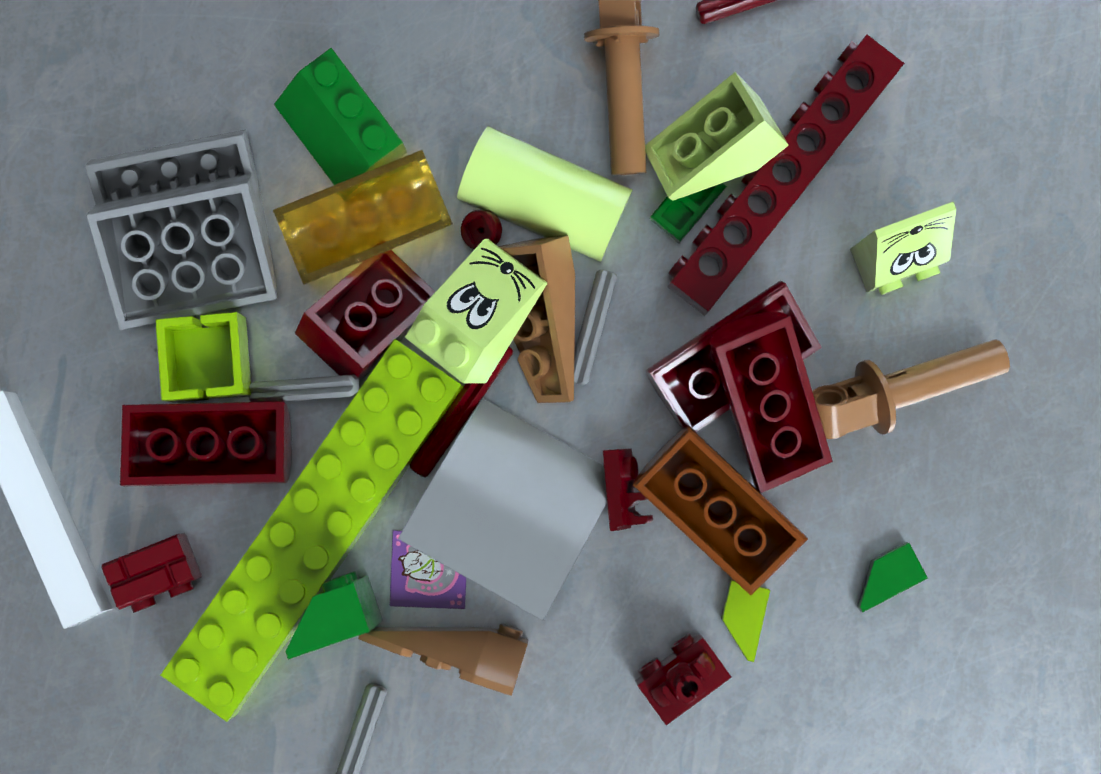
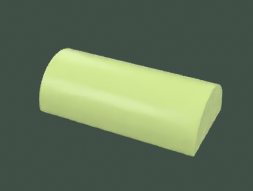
M488 126L479 138L468 161L458 189L457 199L481 210L490 211L499 218L545 238L568 235L572 250L601 262L633 189Z

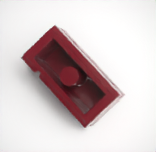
M185 533L176 534L101 564L106 581L111 588L110 591L116 607L120 610L131 606L133 613L155 605L154 596L168 591L172 598L193 590L192 581L202 578Z

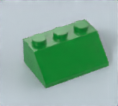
M332 48L301 69L274 103V106L344 199L407 153L402 140Z
M356 571L321 584L323 592L312 597L285 651L288 659L368 633L383 621L368 575L358 578Z

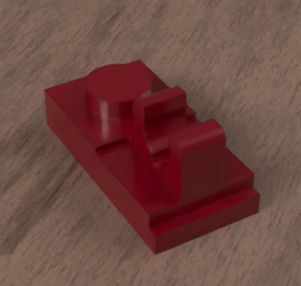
M632 449L604 450L603 458L610 531L630 529L631 525L651 523L653 515H641L635 510V505L639 501L648 499L641 492H634L635 487L633 483L638 476V463L636 458L632 456Z

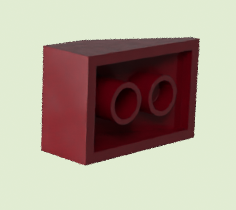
M384 243L304 312L295 334L339 376L356 375L360 381L378 364L394 339L400 342L407 335L424 304L435 291Z

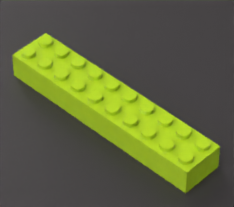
M394 339L160 676L226 722L235 717L297 629L312 597L323 591L321 584L331 580L463 386Z

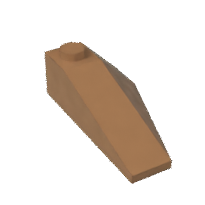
M566 235L537 238L498 246L547 282L546 287L513 339L520 352L518 362L537 403L571 402L574 400L575 270L569 237Z
M500 624L499 629L492 627H375L370 632L358 637L359 640L401 656L412 657L413 653L421 655L420 661L434 669L451 670L453 666L459 669L460 679L512 696L528 645V639L521 637L522 630L506 624Z

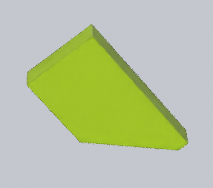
M730 580L721 619L746 660L754 662L770 589L759 587L752 595H749L736 581Z

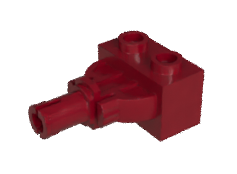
M690 634L683 636L670 647L673 651L672 654L661 662L656 657L638 670L641 676L635 682L666 726L732 678L700 634L694 638Z

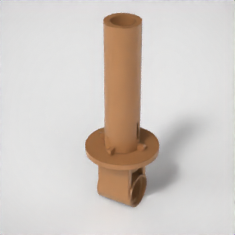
M598 0L600 28L585 32L584 41L598 43L596 46L605 48L611 175L647 173L640 44L647 43L649 39L659 37V28L642 25L641 0Z
M994 339L886 375L881 372L874 362L864 360L857 364L855 377L832 385L820 386L812 392L826 439L840 438L847 433L868 426H872L878 433L885 435L891 433L895 428L896 409L1005 374L1009 371L1010 361L1004 345L999 340Z

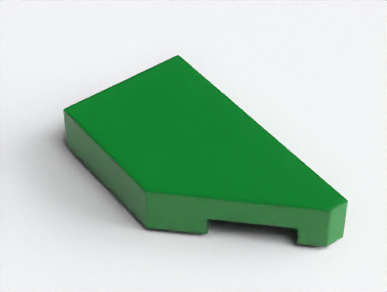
M721 183L674 201L667 196L649 219L680 244L727 186Z
M905 542L871 560L866 584L857 606L860 612H865L928 579L910 543Z

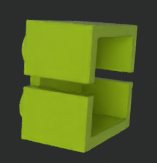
M233 312L200 315V320L193 316L155 319L162 401L176 403L209 400V397L222 399L251 395V375L245 316Z

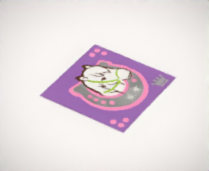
M393 531L390 606L465 609L466 577L399 540L398 538L402 531Z

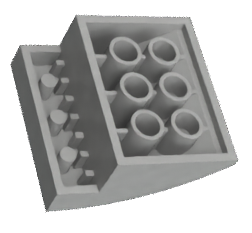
M246 129L93 159L85 165L96 204L86 216L119 330L156 323L155 319L188 317L277 299L267 225Z
M482 398L431 480L398 539L543 621L607 503L604 465Z

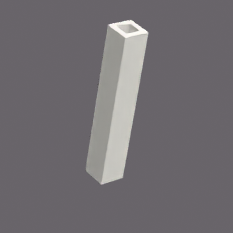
M0 389V486L64 629L106 612L112 609L17 393L1 391Z

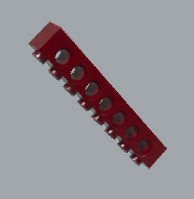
M868 34L859 45L853 40L849 43L837 59L843 64L835 75L827 71L813 89L819 94L811 105L803 102L789 121L794 124V127L787 136L783 135L789 146L757 171L748 173L743 177L741 182L746 187L738 198L732 193L717 210V213L722 216L714 228L706 224L692 242L698 247L689 259L682 255L668 272L673 277L668 288L705 316L905 64ZM853 74L858 76L862 80L863 89L855 90L849 87L846 82V75ZM821 106H834L839 112V119L833 121L825 118L822 114ZM797 136H810L815 142V150H802L797 143ZM776 165L787 167L791 172V181H778L773 175V167ZM754 195L762 197L767 203V211L765 213L753 212L748 205V198ZM728 226L739 228L743 233V242L740 244L727 242L723 234L724 228ZM706 256L714 258L719 264L718 274L713 276L704 274L699 268V259Z

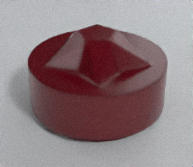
M475 210L468 213L463 219L461 236L468 247L475 249L484 239H489L496 245L500 241L502 225L494 213L486 210Z

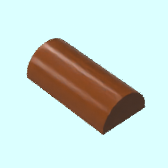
M686 426L670 439L649 461L633 483V486L749 595H752L808 540V537L690 426Z

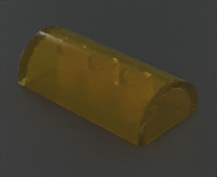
M423 150L273 210L303 285L453 225Z

